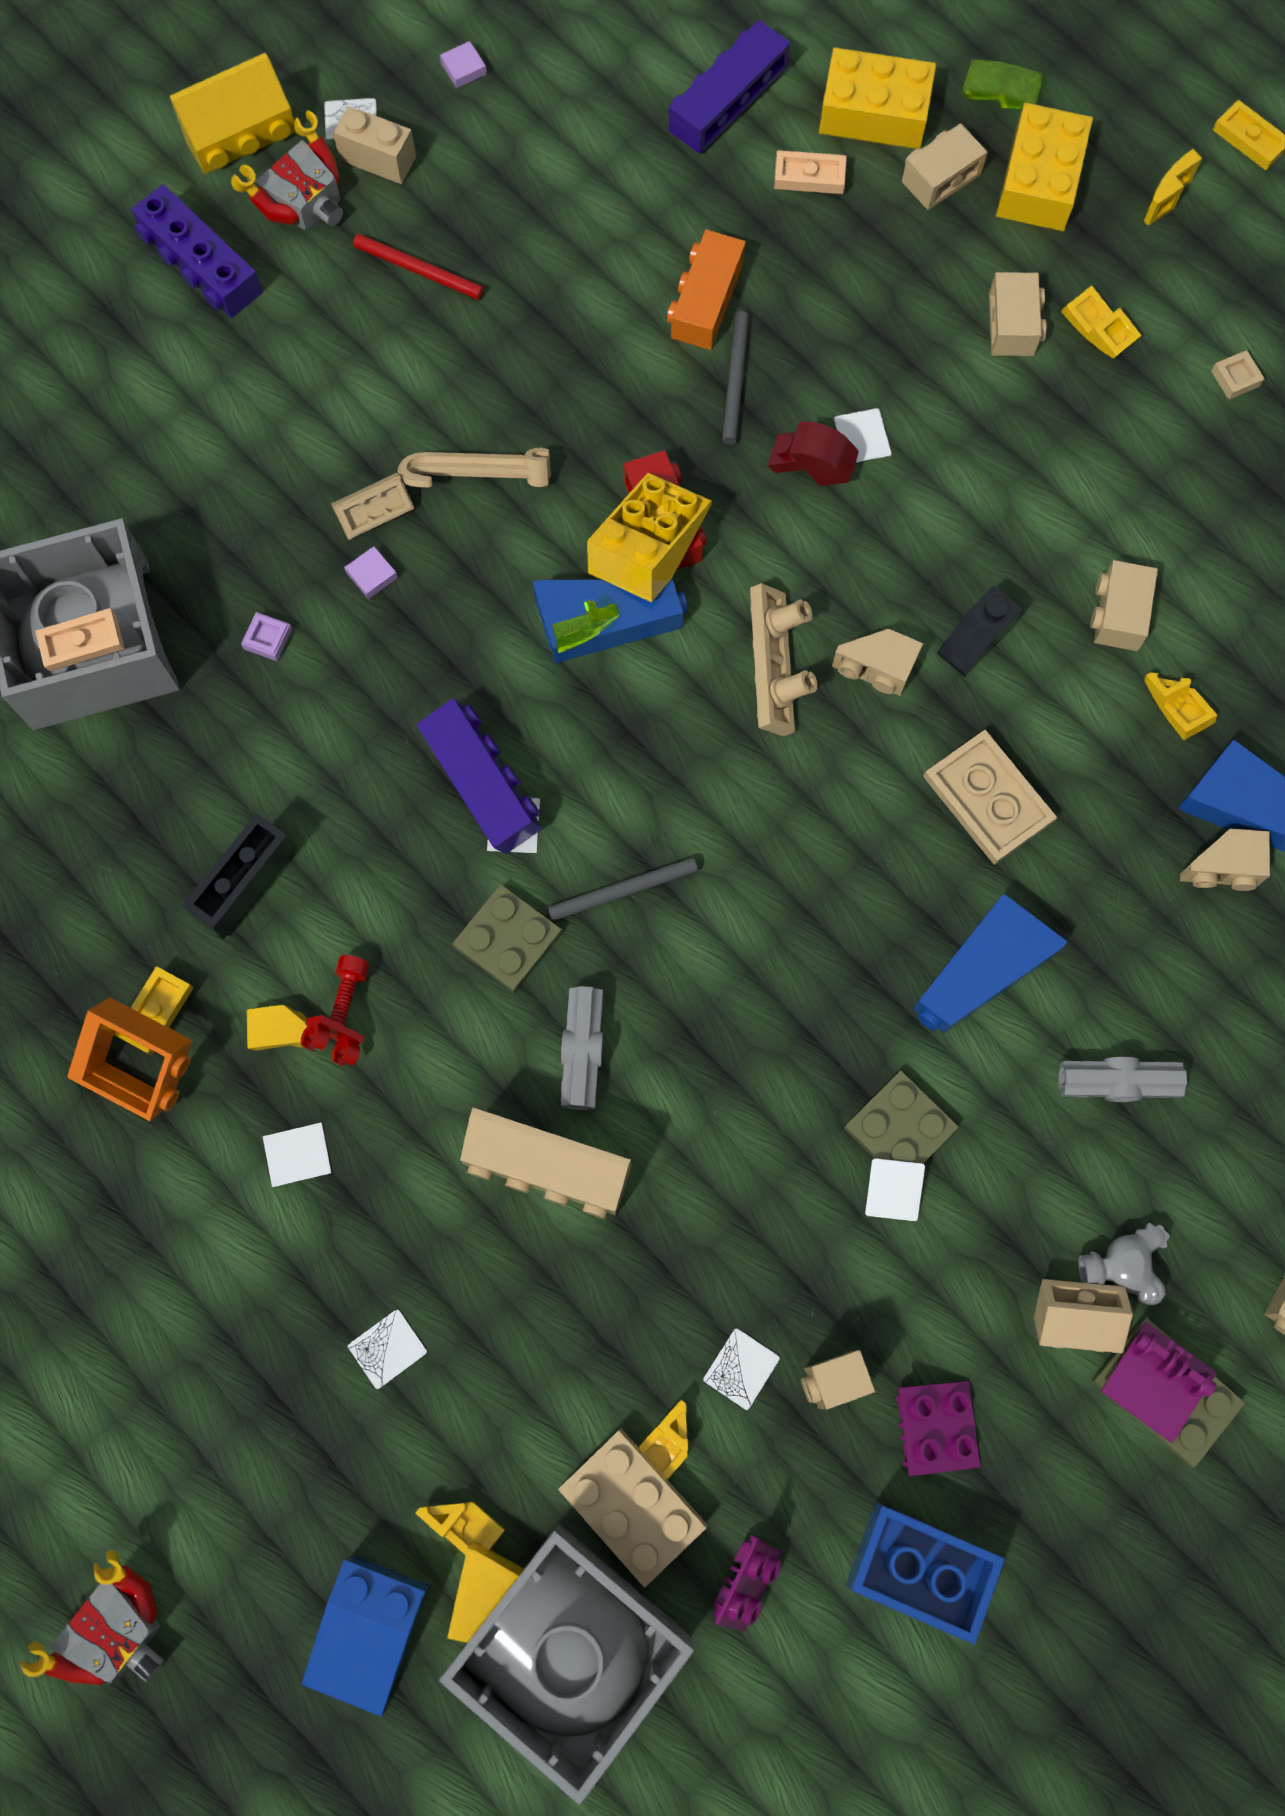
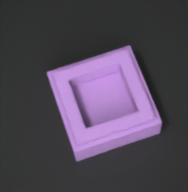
M470 41L440 55L441 64L456 88L487 75L486 66Z
M374 546L344 567L348 576L368 599L398 578L394 569Z
M256 612L241 645L244 650L278 662L293 629L286 622Z

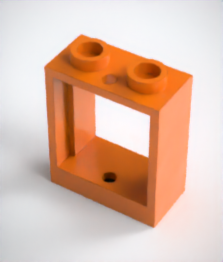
M109 997L87 1011L67 1078L151 1121L163 1111L168 1112L175 1105L179 1097V1090L176 1089L179 1079L184 1075L191 1061V1058L187 1055L192 1040ZM115 1031L165 1057L155 1088L105 1062Z

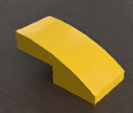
M1194 149L1179 159L1160 182L1144 219L1148 226L1175 208L1184 186L1193 180L1202 160Z
M1090 286L1061 311L1068 321L1089 342L1113 359L1142 336L1120 308L1112 312L1093 286Z

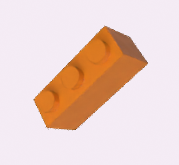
M705 229L701 242L694 243L689 263L692 266L689 272L684 271L682 273L678 287V293H681L678 302H671L667 315V322L671 323L672 339L705 349H712L744 264L746 241Z

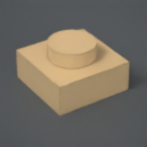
M1247 350L1215 363L1211 370L1228 400L1260 387L1264 381V377Z

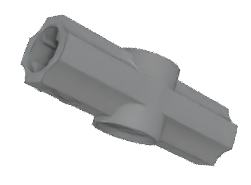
M584 986L569 988L566 1030H563L561 1046V1065H564L561 1083V1108L583 1111L595 1110L598 1067H601L603 1051L601 1018L603 1016L604 997L603 990Z
M1112 1057L1103 1059V1061H1062L1058 1073V1088L1060 1089L1061 1097L1068 1098L1105 1097V1101L1133 1102L1139 1101L1142 1098H1182L1185 1096L1187 1086V1071L1184 1069L1183 1062H1139V1059L1135 1057Z

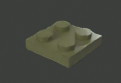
M500 884L452 945L453 948L515 993L561 936L562 929Z
M901 1070L844 1127L874 1159L921 1164L959 1128Z

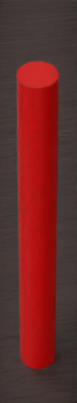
M359 233L354 238L353 247L476 300H480L483 296L484 287Z

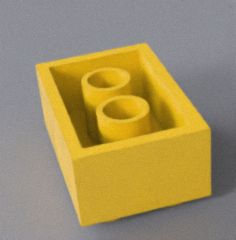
M833 47L819 134L915 149L920 148L927 121L936 63Z
M1024 102L1015 132L996 217L1064 231L1074 205L1093 117Z

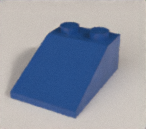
M354 1555L344 1559L329 1597L301 1685L382 1717L431 1585Z

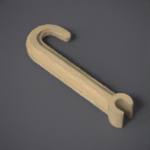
M533 448L528 450L525 455L421 452L404 458L398 466V474L404 484L414 487H431L433 485L432 477L420 474L527 478L529 485L544 487L549 485L548 478L551 477L550 454L546 448Z

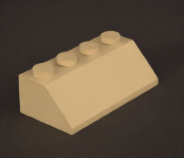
M472 1108L460 1158L464 1165L469 1166L467 1173L490 1181L493 1174L507 1179L505 1186L528 1193L530 1187L544 1191V1199L550 1202L567 1206L568 1200L584 1205L582 1212L602 1219L606 1218L607 1213L616 1215L631 1171L630 1159L476 1108Z

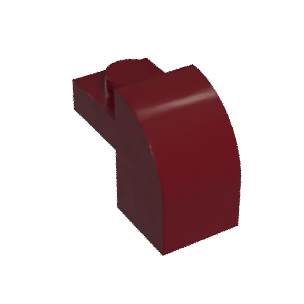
M799 422L796 432L777 435L767 466L774 473L805 470L819 486L849 483L859 450L845 435L832 427L816 422Z

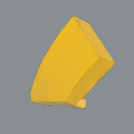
M1150 672L1146 674L1145 683L1167 720L1183 740L1215 724L1218 715L1194 688H1189L1191 679L1181 677L1179 682L1157 678L1158 673Z
M286 1005L248 1009V1049L258 1051L289 1045L302 1047L300 1040L304 1029L307 1027L305 1025L307 1017L302 1012L292 1010Z
M682 1400L675 1405L638 1447L667 1480L687 1458L686 1403Z
M475 1502L421 1507L416 1511V1514L441 1537H446L465 1555L471 1542L480 1543L482 1547L490 1550L506 1531Z

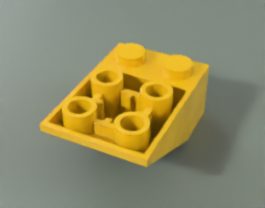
M647 473L587 540L588 573L652 603L675 574L711 506V500Z

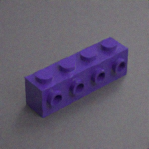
M760 20L749 30H744L739 35L736 43L727 52H721L714 64L705 73H700L694 79L691 87L682 96L678 95L673 99L668 109L669 132L701 154L788 68L791 42Z
M164 184L131 208L137 223L134 229L139 237L148 245L152 242L157 247L159 255L169 266L175 264L180 269L184 280L192 288L198 286L203 291L207 302L216 311L221 308L232 319L263 293L256 271Z
M452 698L416 725L493 848L507 854L543 829L536 818L541 813L533 800L528 795L523 797L517 786L521 784V781L509 765L504 767L497 757L502 752L495 740L489 734L484 736L478 727L482 720L470 704L464 706Z

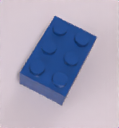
M876 1502L846 1586L853 1592L975 1645L1005 1558Z

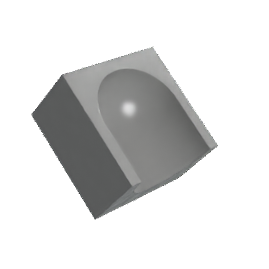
M123 518L0 551V691L2 698L32 730L180 690L177 677L169 664L158 636L146 595L143 574L150 572L148 561ZM111 608L116 613L125 649L54 671H49L44 667L36 630Z
M558 1524L500 1602L451 1662L439 1682L580 1805L694 1652L691 1635L561 1524Z

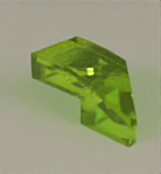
M587 600L584 603L585 615L552 624L553 640L557 652L561 653L583 644L605 630L619 617L616 605L609 604L608 606L597 608L595 601Z

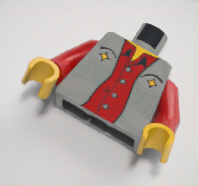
M306 111L305 114L311 123V128H304L298 118L295 119L294 128L300 136L308 138V144L301 140L256 181L255 172L248 165H241L239 168L240 173L246 177L247 183L242 182L235 174L231 179L233 188L238 192L247 191L250 195L249 200L269 221L286 225L295 224L303 230L310 229L320 219L331 227L335 226L343 216L342 208L337 205L340 201L338 191L340 176L335 158L323 136L318 137L315 131L317 127L316 115L311 111Z
M109 1550L106 1552L107 1560L113 1565L112 1567L102 1569L98 1564H93L95 1579L100 1584L50 1646L54 1652L48 1655L44 1645L40 1642H33L28 1646L31 1653L41 1655L35 1663L20 1661L21 1668L28 1677H37L45 1672L47 1676L70 1683L102 1685L105 1682L112 1683L121 1678L127 1669L130 1668L145 1682H148L162 1666L165 1660L147 1645L160 1628V1624L156 1619L158 1609L151 1584L128 1566L121 1567L117 1551Z

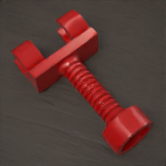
M351 955L339 957L335 974L341 978L331 1017L329 1019L320 1015L307 1018L305 1023L307 1027L301 1035L300 1043L302 1047L313 1052L315 1047L323 1050L329 1041V1037L337 1040L338 1042L332 1050L331 1058L333 1062L343 1067L345 1063L352 1066L356 1063L360 1055L359 1044L364 1039L363 1035L345 1027L344 1024L355 990V984L364 982L370 966L367 961Z

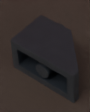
M993 585L966 613L939 648L937 654L961 675L966 677L1014 627L1022 608Z

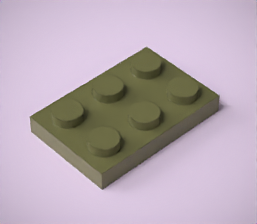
M1147 1317L1141 1318L1128 1334L1123 1353H1113L1091 1381L1102 1389L1144 1322L1149 1323L1168 1338L1170 1337ZM1216 1377L1213 1379L1217 1384L1214 1392L1209 1397L1202 1396L1173 1444L1130 1414L1191 1468L1197 1466L1245 1404L1244 1401Z

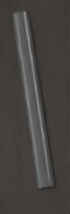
M744 311L736 312L734 320L722 442L726 445H734L737 442L749 314Z
M694 857L547 908L553 922L698 872Z

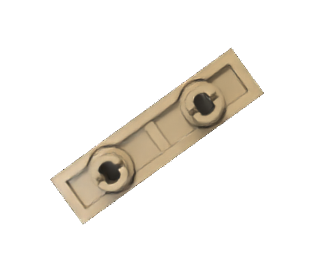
M760 583L750 588L758 726L760 729L786 736L795 732L793 700L814 693L817 690V680L812 672L804 670L791 676L788 637L789 629L811 621L812 609L806 601L803 602L801 599L786 606V593Z

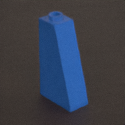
M673 579L669 581L652 603L604 580H537L532 582L534 598L554 663L683 628V614L688 613L683 591H676Z
M1233 740L1218 756L1178 808L1187 814L1227 830L1269 831V846L1285 852V777Z
M1003 894L920 998L913 1010L919 1013L917 1018L926 1027L933 1031L939 1029L945 1033L1052 959L1068 941L1007 895Z

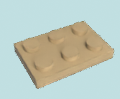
M986 730L925 771L923 775L924 779L994 865L1050 826L1057 819V816Z
M621 1428L558 1489L644 1588L696 1539L708 1525Z

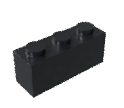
M256 813L182 907L194 919L224 940L294 852L295 846L287 834Z

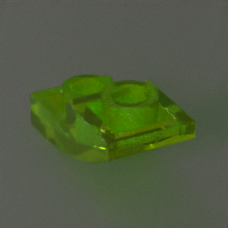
M972 59L962 91L965 99H995L999 101L1001 108L1023 109L1024 102L1035 105L1043 76L1042 73L1009 63Z

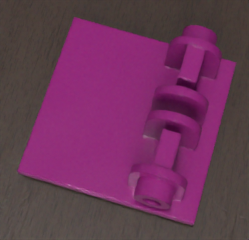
M1144 1322L1100 1392L1173 1444L1202 1396L1209 1397L1214 1392L1217 1384L1213 1379L1217 1372L1149 1323Z
M969 1381L898 1388L899 1396L895 1397V1401H898L900 1418H902V1422H898V1427H903L904 1435H900V1440H905V1444H903L905 1455L903 1466L908 1467L909 1476L981 1467Z
M750 1535L747 1542L743 1540L734 1560L741 1564V1568L733 1564L731 1565L730 1569L738 1574L735 1580L726 1576L724 1581L732 1585V1587L729 1588L722 1585L713 1604L716 1607L713 1614L717 1618L715 1624L746 1631L748 1625L752 1626L756 1622L762 1610L763 1604L760 1599L767 1584L771 1585L779 1574L781 1568L779 1558L782 1550L767 1545L766 1542L753 1535Z

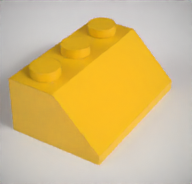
M266 53L170 95L186 143L204 174L220 169L230 162L253 154L267 145L296 133L291 108Z

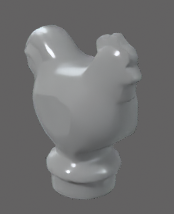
M1149 1222L1144 1229H1137L1135 1234L1121 1236L1112 1241L1103 1258L1094 1251H1090L1088 1255H1080L1078 1268L1081 1282L1105 1285V1282L1109 1281L1113 1286L1125 1287L1127 1293L1135 1294L1139 1301L1147 1305L1160 1303L1166 1295L1165 1286L1153 1272L1151 1253L1158 1248H1167V1240L1170 1235L1165 1232L1162 1225L1154 1226Z

